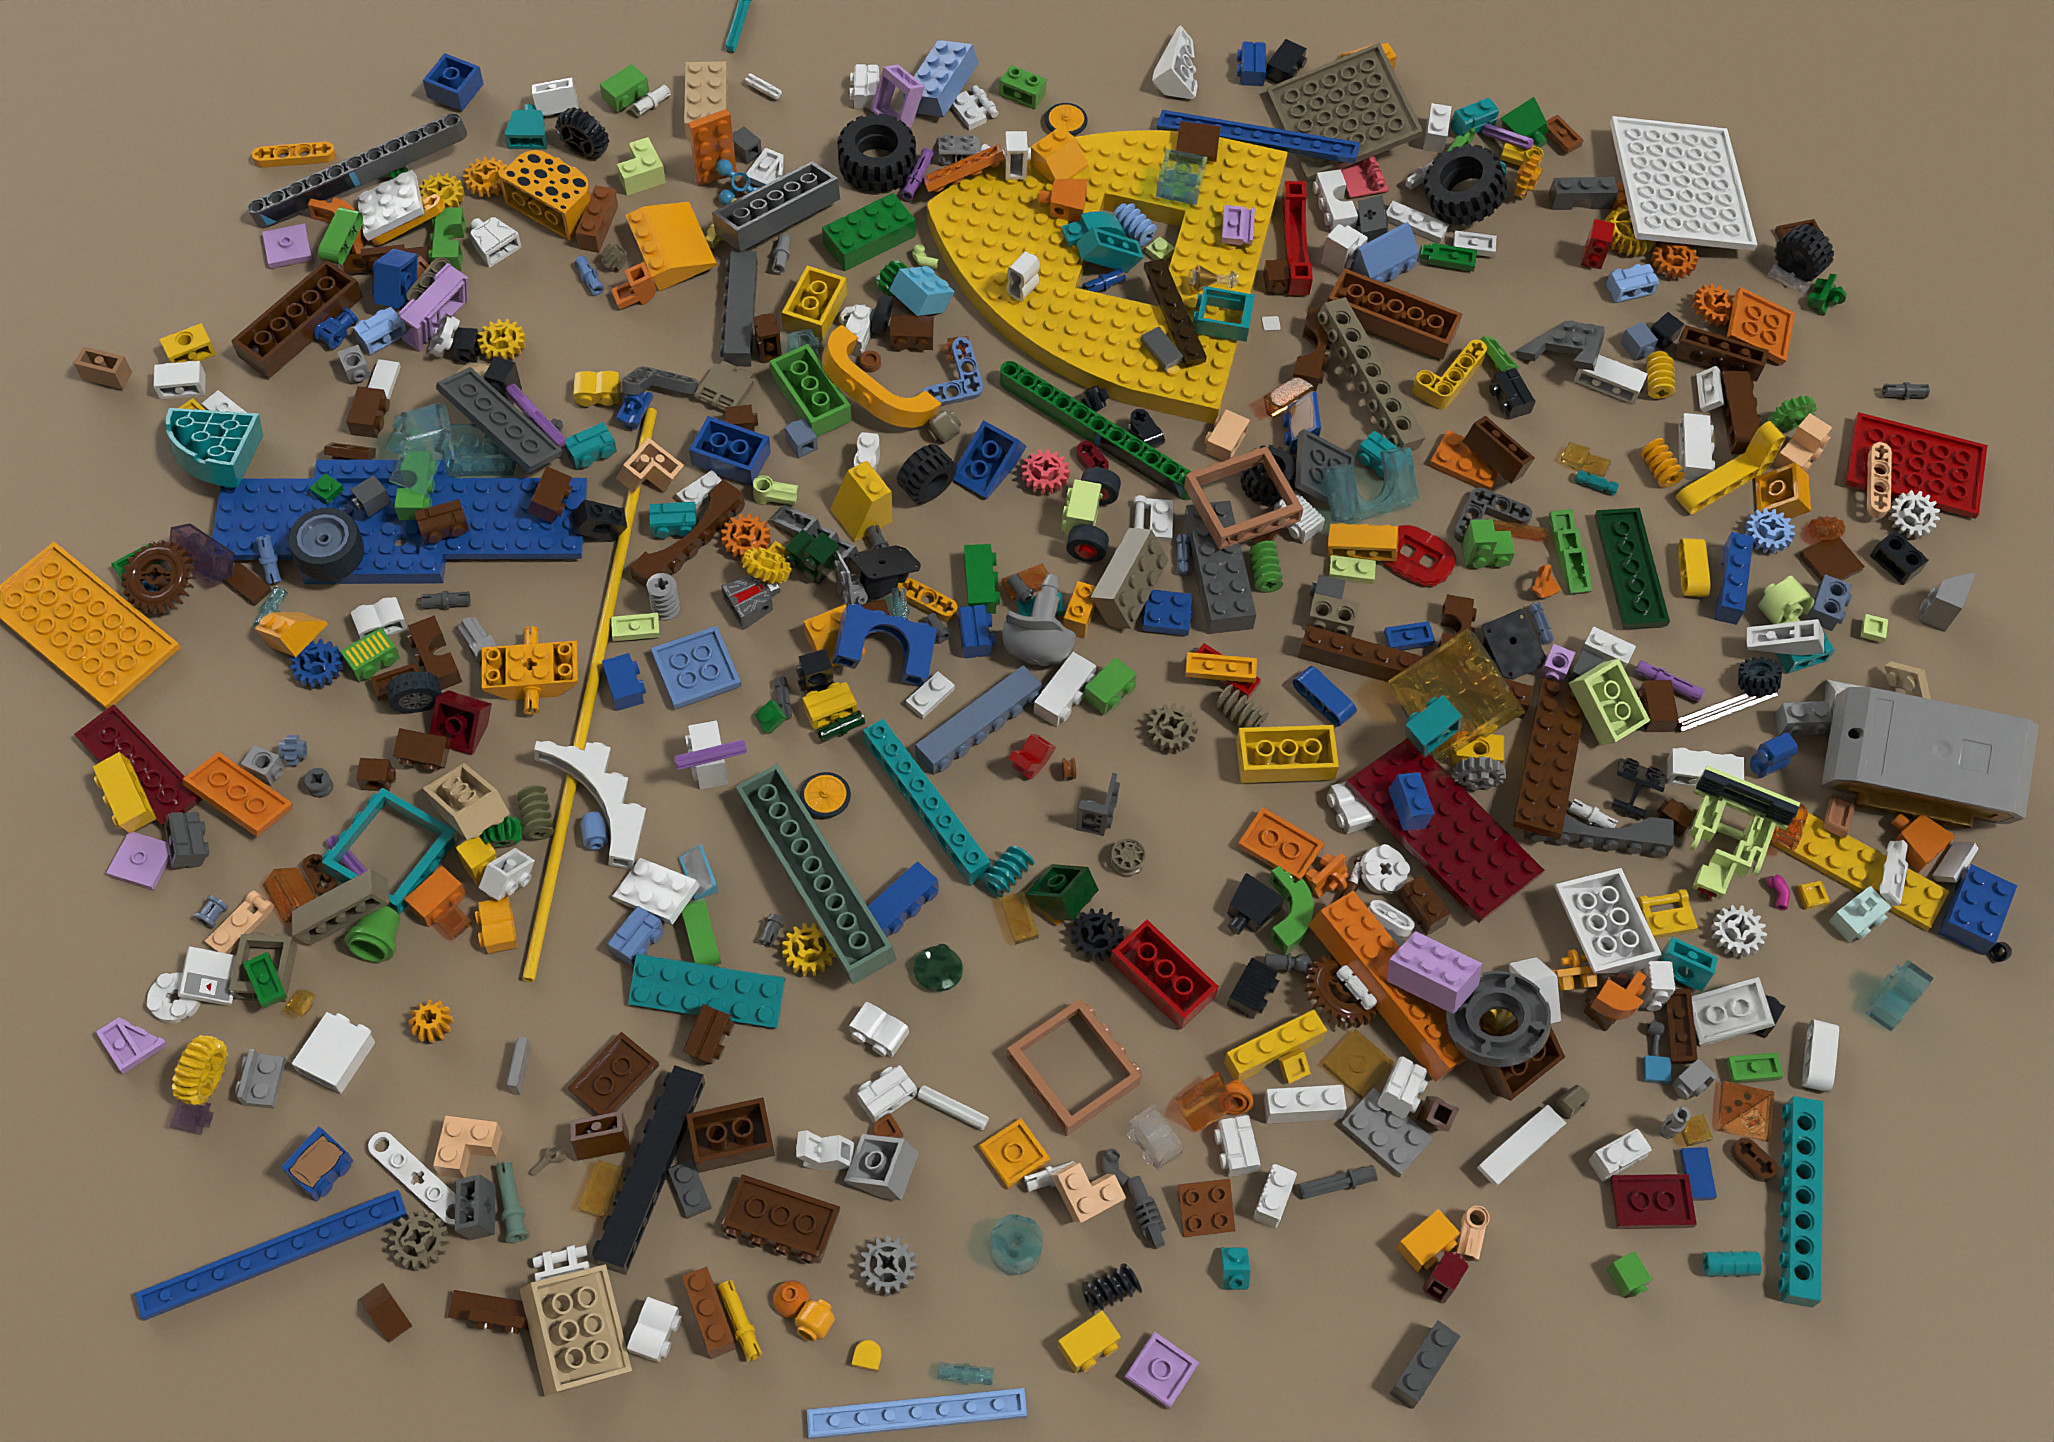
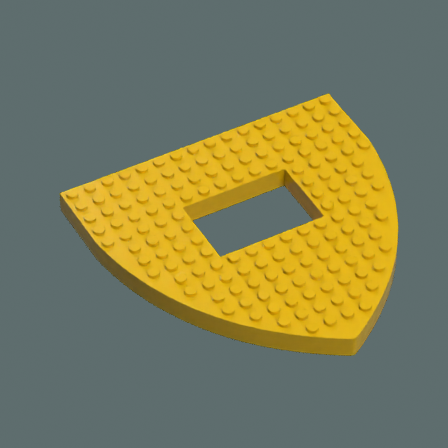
M1117 131L1075 137L1088 162V167L1072 178L1088 179L1084 213L1103 212V209L1114 212L1121 204L1129 205L1132 203L1135 205V209H1140L1141 214L1146 215V219L1181 227L1169 270L1192 324L1195 311L1200 310L1199 307H1196L1198 294H1203V289L1196 291L1193 285L1194 270L1197 265L1217 275L1216 283L1208 287L1248 294L1252 293L1285 170L1288 152L1219 137L1216 162L1175 157L1179 131ZM1004 159L1002 160L1003 163L999 166L983 168V172L975 176L970 174L964 180L953 184L928 202L927 223L936 246L953 278L975 308L1019 349L1050 370L1087 389L1095 385H1099L1100 389L1106 388L1109 398L1119 402L1206 423H1215L1220 413L1239 341L1197 334L1207 356L1206 362L1185 367L1184 363L1181 362L1164 370L1140 341L1141 335L1160 327L1176 346L1160 306L1079 289L1087 261L1082 260L1077 245L1068 246L1061 226L1073 222L1052 217L1050 215V204L1038 203L1039 191H1052L1053 183L1030 165V160H1027L1026 179H1005ZM1225 205L1241 206L1250 210L1255 208L1252 246H1249L1248 243H1243L1242 245L1221 243ZM1026 251L1035 255L1039 260V284L1022 302H1019L1007 292V283L1009 282L1007 270ZM1206 305L1204 318L1241 324L1243 311Z

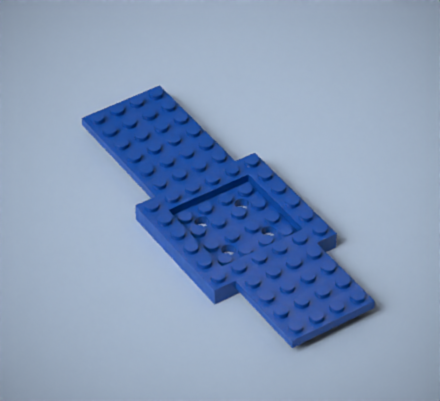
M433 459L437 461L438 468L437 473L433 474L435 490L434 493L430 494L432 506L460 499L470 531L458 537L449 536L442 538L437 543H424L417 520H399L394 508L397 488H409L415 484L414 482L404 481L400 470L402 460H316L314 478L242 479L238 488L221 486L209 555L212 560H259L261 557L255 538L260 536L264 538L265 535H270L274 554L278 556V560H294L288 542L289 532L294 522L309 511L330 507L346 512L357 524L364 543L363 559L353 573L336 581L322 582L313 580L300 571L304 584L444 583L446 559H582L584 535L574 533L571 513L584 499L587 500L588 481L587 478H571L569 485L573 488L568 499L563 498L561 502L566 504L561 517L556 515L553 523H550L527 513L541 478H455L456 469L453 459ZM325 473L341 483L344 488L330 504H326L317 498L309 489ZM374 475L387 490L391 503L367 517L362 510L358 511L352 504L351 500L354 498L350 489ZM398 540H407L402 546L395 545Z

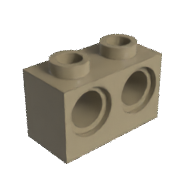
M1314 593L1307 625L1351 637L1355 627L1359 603Z

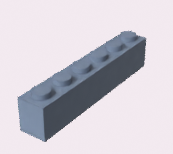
M1023 665L915 745L916 757L933 775L939 771L946 770L952 761L958 757L965 756L972 746L976 743L981 744L988 734L994 730L998 731L1008 719L1017 717L1027 705L1034 704L1041 694L1042 683Z

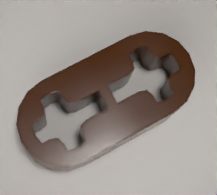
M311 854L304 859L302 866L318 896H321L338 887L335 878L324 873L323 857L319 854ZM313 863L318 865L320 872L315 873L312 868ZM325 878L329 888L324 889L320 880Z
M1740 1138L1731 1147L1732 1157L1756 1180L1768 1182L1776 1175L1778 1169L1776 1162L1753 1140ZM1743 1147H1747L1749 1149L1747 1153L1741 1154L1740 1150ZM1766 1165L1768 1169L1767 1172L1763 1174L1760 1171V1169L1762 1166Z

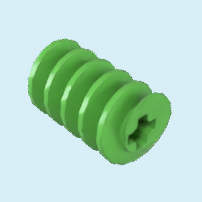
M1273 541L1259 542L1249 550L1255 588L1265 593L1277 591L1284 584L1281 581L1282 574L1280 573V561L1276 550L1277 545Z

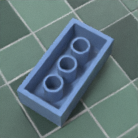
M941 40L936 42L914 75V78L925 86L916 114L938 117L946 115L979 64L973 44Z

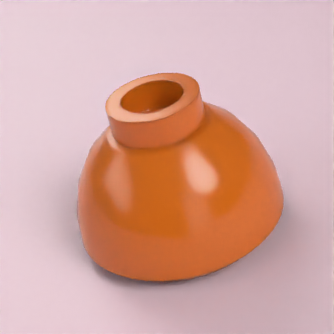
M1233 1080L1221 1089L1218 1095V1105L1229 1114H1244L1253 1106V1095L1243 1082Z
M795 1280L781 1283L773 1295L775 1310L785 1318H796L803 1305L810 1301V1294L807 1288Z

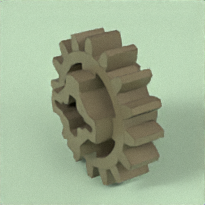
M1175 703L1172 704L1171 708L1163 704L1162 710L1156 707L1154 714L1149 715V722H1147L1146 730H1149L1147 737L1153 738L1152 745L1154 746L1159 743L1160 750L1162 751L1166 747L1169 753H1172L1173 748H1176L1178 752L1182 751V746L1187 749L1190 748V743L1195 742V734L1198 731V726H1196L1197 719L1191 718L1192 711L1185 713V706L1182 705L1177 709Z
M420 1210L417 1217L410 1212L407 1221L402 1217L399 1219L402 1224L400 1227H392L396 1236H390L389 1240L395 1245H392L389 1249L392 1254H396L394 1258L398 1263L403 1261L402 1265L406 1269L411 1264L415 1271L419 1270L420 1264H424L426 1269L430 1268L429 1262L431 1260L436 1263L439 1262L437 1257L439 1253L446 1254L442 1246L450 1242L447 1237H444L449 1231L446 1227H442L444 1222L441 1218L435 1220L436 1216L432 1212L427 1217L423 1210ZM420 1224L429 1225L431 1227L423 1228ZM422 1236L421 1243L416 1244L418 1242L417 1238ZM414 1252L418 1256H410L408 1254Z

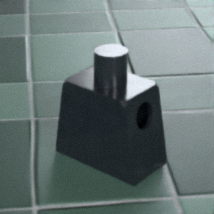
M1246 873L1228 908L1227 914L1233 918L1228 928L1237 935H1240L1245 927L1252 932H1257L1282 909L1285 898Z

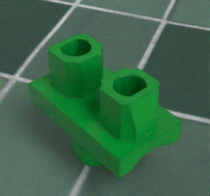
M1830 273L1828 280L1817 278L1814 286V292L1817 293H1810L1808 297V307L1818 308L1819 315L1825 316L1830 303L1832 305L1842 304L1847 298L1843 287H1836L1834 284L1837 274Z

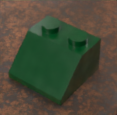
M1051 864L1029 888L1025 896L1053 919L1072 921L1086 904L1092 900L1099 889L1089 867Z

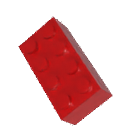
M1147 919L1112 950L1110 963L1181 1030L1216 998L1219 986Z

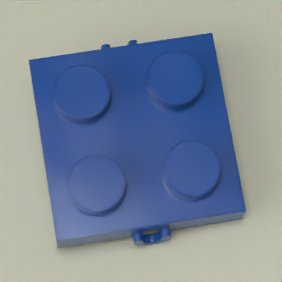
M1152 590L1142 609V615H1144L1143 631L1188 636L1190 621H1192L1193 611H1191L1192 594Z

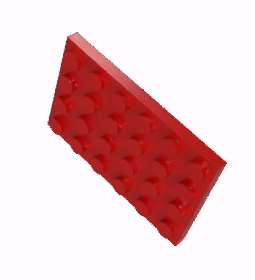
M1860 412L1857 413L1854 421L1845 485L1867 491L1868 453L1875 443L1882 442L1887 444L1892 451L1891 497L1898 498L1902 493L1907 495L1911 490L1914 495L1922 491V497L1925 498L1927 495H1930L1928 501L1937 502L1933 506L1935 509L1974 519L1977 518L1980 511L1988 445ZM1874 468L1876 473L1880 475L1885 474L1881 468ZM1874 486L1876 491L1885 492L1881 486Z

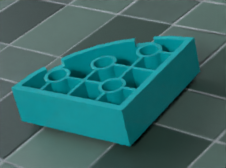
M169 408L166 416L170 449L174 460L183 470L205 482L226 488L239 487L263 438L259 413Z

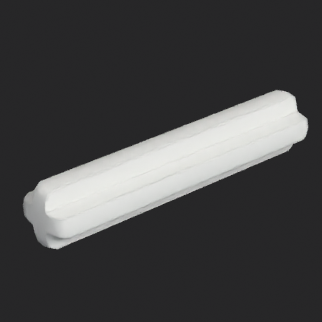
M925 1085L918 1092L917 1098L980 1130H984L988 1124V1116Z

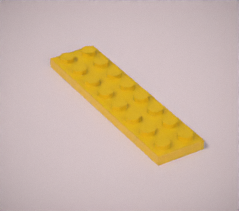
M1801 808L1798 809L1797 815H1795L1786 831L1775 827L1770 844L1859 894L1871 886L1881 896L1879 888L1883 881L1884 863L1887 860V856L1848 834L1845 838H1842L1823 829L1824 821ZM1907 868L1901 904L1899 906H1891L1890 911L1928 931L1932 927L1949 890Z

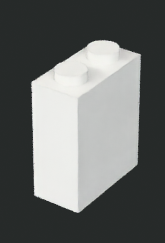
M326 1012L292 1062V1065L299 1074L342 1094L375 1044V1041L371 1035V1030L364 1025L358 1024L355 1026L349 1023L350 1020L339 1013L334 1016Z

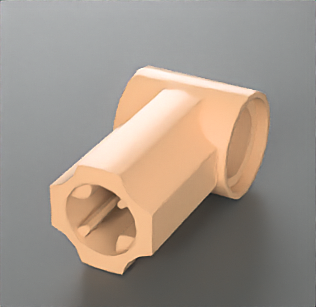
M1472 1206L1461 1218L1462 1227L1456 1252L1467 1261H1479L1485 1229L1490 1221L1488 1211L1482 1206ZM1470 1215L1478 1216L1481 1225L1473 1224L1470 1220Z

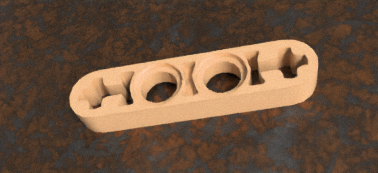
M1882 442L1875 443L1868 453L1867 511L1875 518L1884 517L1891 507L1892 451L1887 444ZM1874 468H1881L1885 474L1880 475L1876 473ZM1874 486H1881L1885 492L1876 491ZM1878 500H1881V501L1879 502V508H1880V509H1878V505H1876L1877 502H1878Z

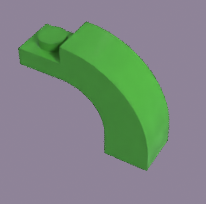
M1279 865L1272 870L1269 881L1281 896L1285 898L1290 913L1286 919L1272 928L1269 938L1283 955H1287L1297 948L1305 938L1309 929L1308 925L1312 920L1314 906L1310 889L1303 878L1294 883L1292 875L1288 871H1284Z

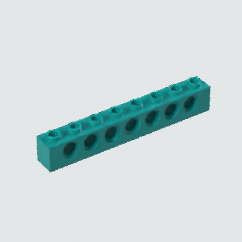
M881 719L863 730L865 746L969 886L981 880L982 875L988 873L991 861L885 720Z
M1793 1096L1782 1107V1118L1785 1119V1128H1783L1781 1133L1784 1152L1781 1155L1780 1163L1781 1167H1784V1176L1780 1182L1783 1201L1780 1204L1779 1213L1783 1217V1226H1781L1779 1231L1782 1251L1778 1259L1779 1267H1782V1277L1778 1281V1292L1781 1293V1302L1813 1308L1821 1302L1824 1101ZM1797 1122L1803 1124L1806 1130L1801 1129ZM1797 1146L1805 1151V1155L1798 1151ZM1796 1171L1803 1173L1805 1179L1800 1178ZM1796 1195L1802 1197L1805 1204L1800 1203ZM1795 1220L1800 1221L1804 1225V1229L1799 1228ZM1795 1245L1803 1249L1804 1255L1797 1252ZM1795 1270L1802 1274L1803 1280L1796 1277Z

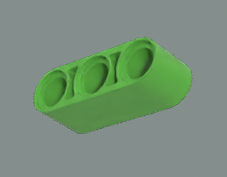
M343 207L337 209L318 249L320 260H328L339 265L345 262L363 223L362 212Z
M705 899L688 902L682 911L694 962L713 966L721 964Z

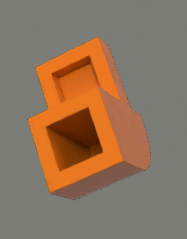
M642 262L625 270L628 278L627 282L611 289L620 310L638 301L644 305L656 293V286L645 262Z
M1637 971L1626 989L1608 979L1592 1003L1591 1008L1610 1019L1622 1020L1631 1017L1644 1002L1639 997L1646 988L1642 983L1647 976Z

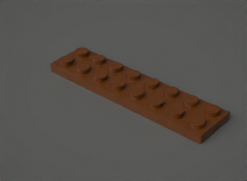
M1543 678L1541 681L1512 827L1559 840L1563 832L1584 713L1568 684Z

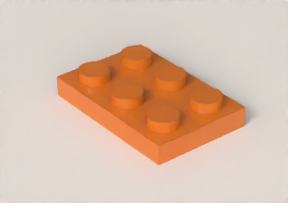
M1447 430L1429 466L1475 487L1491 490L1499 473L1487 465L1481 457L1472 452L1462 442L1465 437Z
M1262 807L1238 842L1237 847L1274 869L1280 865L1284 871H1288L1292 875L1294 881L1298 882L1304 878L1305 873L1310 869L1325 843Z

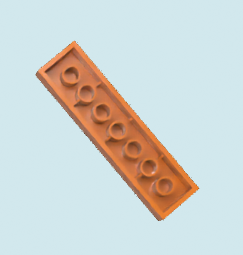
M1352 891L1319 911L1308 926L1342 967L1345 965L1349 966L1354 972L1352 975H1356L1368 988V993L1373 994L1377 999V1003L1374 1006L1423 1068L1427 1069V1073L1437 1082L1466 1062L1469 1058L1463 1055L1450 1039L1447 1030L1446 1010L1387 981L1389 959L1400 947L1358 895Z

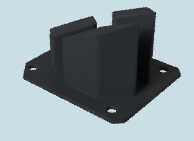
M897 545L850 553L849 558L861 570L860 583L867 593L868 599H880L897 590V583L906 582L909 573L917 572L921 567V563L906 548Z
M1518 609L1483 624V647L1491 659L1496 661L1502 676L1514 680L1543 666L1546 656L1525 610Z

